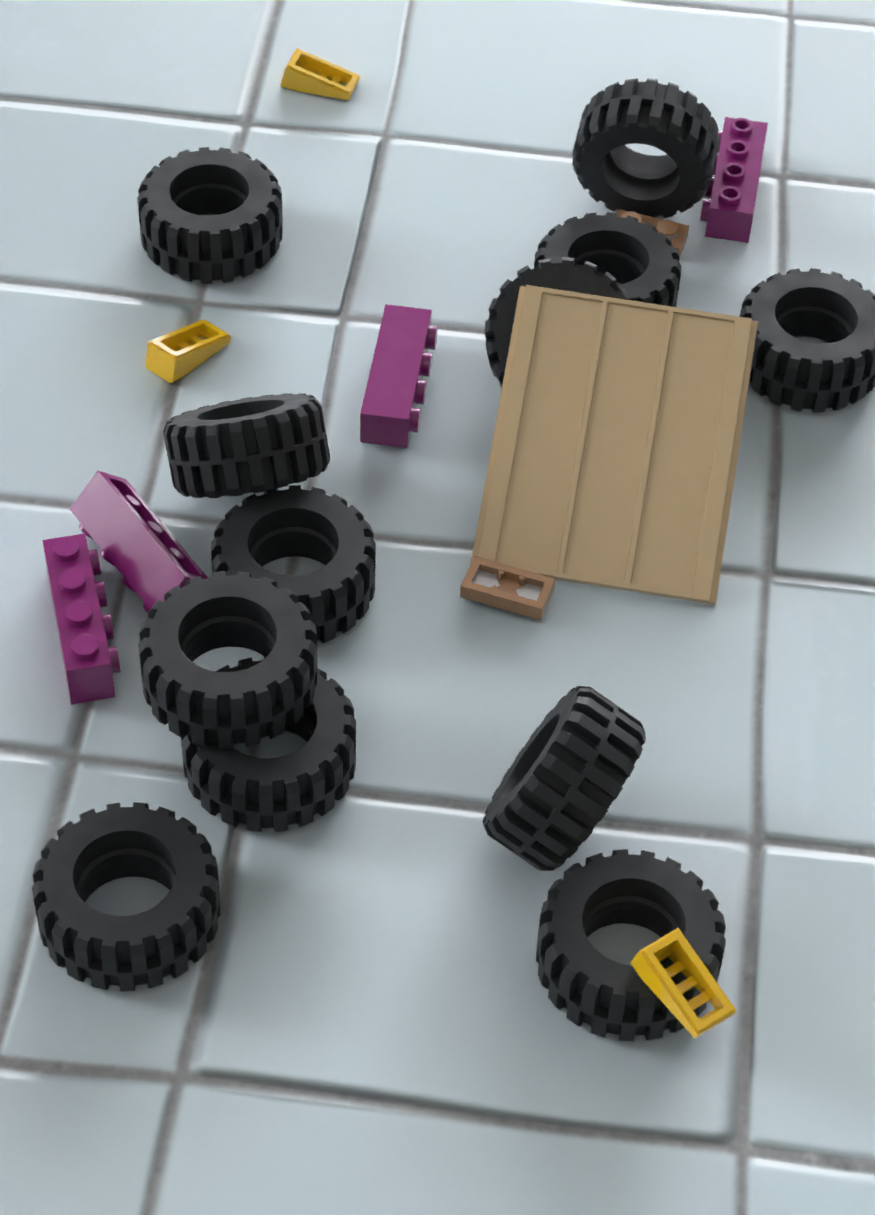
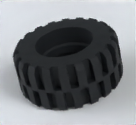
M638 78L627 79L623 85L617 82L606 87L605 92L602 90L591 98L590 103L585 106L572 152V165L574 172L578 175V181L584 190L589 189L590 197L596 202L601 200L605 203V208L613 212L616 209L655 218L659 215H662L663 218L676 215L678 210L683 213L706 195V191L710 188L720 137L716 120L713 116L711 117L709 109L703 102L697 103L698 98L688 90L684 93L679 90L678 85L668 82V85L660 84L658 79L648 78L646 82H638ZM645 144L658 148L667 155H645L625 145Z
M201 147L198 151L190 152L188 149L179 152L177 157L172 158L169 156L163 159L159 167L154 166L140 184L137 200L143 249L157 266L161 265V269L172 276L176 273L182 280L192 282L193 279L201 280L203 284H212L214 280H222L223 283L234 281V277L242 276V278L253 274L255 268L261 269L280 247L283 237L281 187L278 185V179L270 169L267 170L264 163L257 158L251 160L249 154L241 151L237 154L231 152L229 148L221 147L219 150ZM204 214H221L215 216H201Z
M596 212L587 213L584 215V218L578 219L575 216L567 219L563 226L558 224L548 232V235L542 238L538 245V250L535 253L534 268L539 266V260L548 258L551 259V263H562V257L574 258L575 264L583 266L588 261L597 265V271L603 275L609 272L615 277L617 282L621 283L616 285L620 289L625 288L631 301L671 307L677 306L681 277L679 254L663 232L658 234L656 227L648 222L642 224L636 217L629 215L626 218L618 217L617 213L606 212V215H597Z
M562 257V263H551L550 258L539 260V266L530 270L527 265L518 270V277L513 281L507 279L500 287L501 294L498 298H493L489 307V318L485 321L486 351L494 377H497L500 382V387L502 388L520 286L526 287V285L631 300L625 288L620 289L616 285L617 279L609 272H606L604 275L598 272L597 265L588 261L585 262L584 266L575 264L574 258Z
M800 268L791 269L785 275L779 272L768 277L766 282L763 280L757 284L745 297L739 316L752 318V321H758L749 383H752V389L761 397L767 395L770 402L781 406L783 403L791 406V410L802 412V408L812 409V413L824 412L826 408H832L834 411L843 409L848 405V402L854 404L864 398L865 394L872 391L875 387V295L869 289L863 290L862 284L854 279L849 281L844 279L840 273L832 271L831 274L822 273L821 269L810 268L809 272H801ZM795 336L814 337L828 343H810L799 340Z
M303 393L247 397L240 400L225 401L211 406L199 407L196 410H189L181 415L172 417L167 421L163 430L173 487L185 497H233L247 493L265 492L274 488L278 489L320 475L321 472L327 469L330 461L322 405L313 395Z
M289 485V489L286 490L269 489L263 495L257 496L254 493L242 500L241 507L235 505L225 514V520L218 523L214 531V540L211 542L212 573L225 571V576H237L238 571L251 573L254 579L261 580L263 576L275 581L277 588L280 590L283 587L287 588L298 597V602L303 603L309 610L311 622L316 626L317 641L321 640L322 643H326L335 639L337 632L341 631L344 634L354 627L356 619L360 620L364 617L369 609V602L374 598L376 567L374 533L370 524L364 520L362 513L353 505L347 507V501L336 494H333L331 497L326 495L324 489L312 487L311 490H302L301 485ZM285 557H306L325 565L315 572L297 576L276 574L263 568L266 564Z
M225 571L213 572L212 577L201 579L200 576L188 579L185 587L180 589L178 586H175L164 594V602L158 600L149 610L148 618L142 623L138 647L143 694L146 703L152 707V714L160 723L168 724L169 731L183 739L186 735H189L192 738V743L205 747L208 746V743H217L220 749H233V744L245 743L246 747L260 744V738L268 736L271 740L285 732V724L293 726L304 715L303 709H306L312 703L318 679L316 626L311 622V614L303 603L298 602V597L285 587L281 590L278 589L277 583L271 579L262 576L261 580L254 579L251 573L239 571L237 576H225ZM222 647H242L253 650L265 657L258 664L236 672L211 671L193 663L202 654Z
M252 657L239 660L238 666L230 668L229 665H226L216 672L241 671L261 661H253ZM318 668L315 696L311 705L303 709L304 715L293 726L285 724V731L294 733L307 742L303 747L291 754L277 758H257L241 753L235 748L220 749L217 743H208L207 747L192 743V738L189 735H186L184 739L181 738L184 775L188 779V788L193 797L201 800V807L213 816L220 813L222 822L237 827L239 823L245 824L248 831L261 832L262 828H274V832L287 831L288 825L296 823L299 827L314 822L315 814L318 813L322 817L335 807V800H341L349 790V781L354 778L356 769V719L354 718V708L351 700L344 695V689L333 678L327 681V673Z
M576 686V688H572L566 696H563L558 701L553 710L551 709L545 716L543 722L532 733L530 739L520 750L515 761L502 778L503 780L494 792L492 801L487 806L486 815L483 818V826L487 835L540 871H553L555 868L562 866L566 859L570 858L577 851L581 843L587 840L598 822H601L608 812V808L623 789L622 786L625 781L630 777L646 740V733L642 723L590 686Z
M120 802L107 804V810L97 813L93 808L80 814V821L74 824L72 821H69L57 831L58 840L54 838L48 840L41 850L42 859L35 863L32 892L43 946L48 947L49 956L57 966L62 968L66 966L69 976L79 982H84L86 978L91 979L92 987L108 990L110 985L120 986V992L135 991L136 985L148 984V988L162 985L164 977L172 975L175 979L188 971V961L198 962L207 952V943H210L215 938L218 930V918L221 916L216 857L212 855L211 845L207 838L200 833L197 834L196 826L184 817L176 820L175 812L159 806L157 811L149 809V804L133 802V807H121ZM123 877L148 878L159 882L170 890L168 895L156 906L135 915H108L94 910L85 903L89 896L99 887Z
M628 849L613 850L612 856L604 857L602 853L587 857L585 866L582 867L580 863H576L564 871L563 879L560 878L552 884L548 890L547 900L542 905L536 948V962L539 964L538 976L541 985L549 989L548 998L557 1009L567 1008V1019L577 1026H581L583 1023L592 1026L591 1033L604 1038L606 1033L619 1035V1041L634 1042L635 1036L645 1035V1039L649 1041L662 1038L664 1029L668 1028L671 1033H676L685 1027L645 984L633 966L612 961L592 946L587 937L600 928L614 924H633L649 929L661 938L679 928L715 981L718 982L726 944V938L724 937L726 924L724 915L717 910L719 902L711 890H702L703 880L690 870L686 874L681 870L679 862L668 857L666 861L654 858V852L641 850L640 855L628 854ZM669 957L660 962L664 969L674 964ZM680 972L671 979L677 985L686 980L687 977ZM693 987L682 995L686 1001H689L701 993L696 987ZM707 1002L693 1010L697 1017L706 1009Z

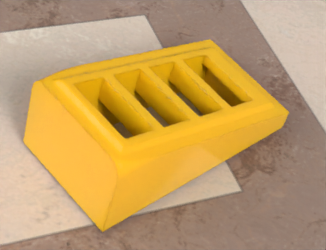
M296 48L285 67L280 86L294 91L349 101L361 76Z
M202 319L149 341L147 344L146 368L168 383H173L186 376L228 345L231 341V336L205 319Z
M679 928L639 950L630 962L645 984L695 1039L737 1012ZM669 957L674 964L664 969L660 962ZM682 972L687 979L675 985L671 978ZM696 987L701 994L686 1001L682 994ZM706 1002H709L715 1008L701 1018H698L693 1011Z

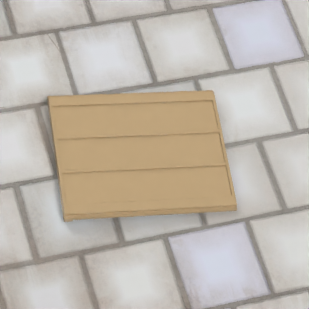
M520 286L471 562L474 556L551 577L555 580L716 605L758 321H752V318L545 287Z

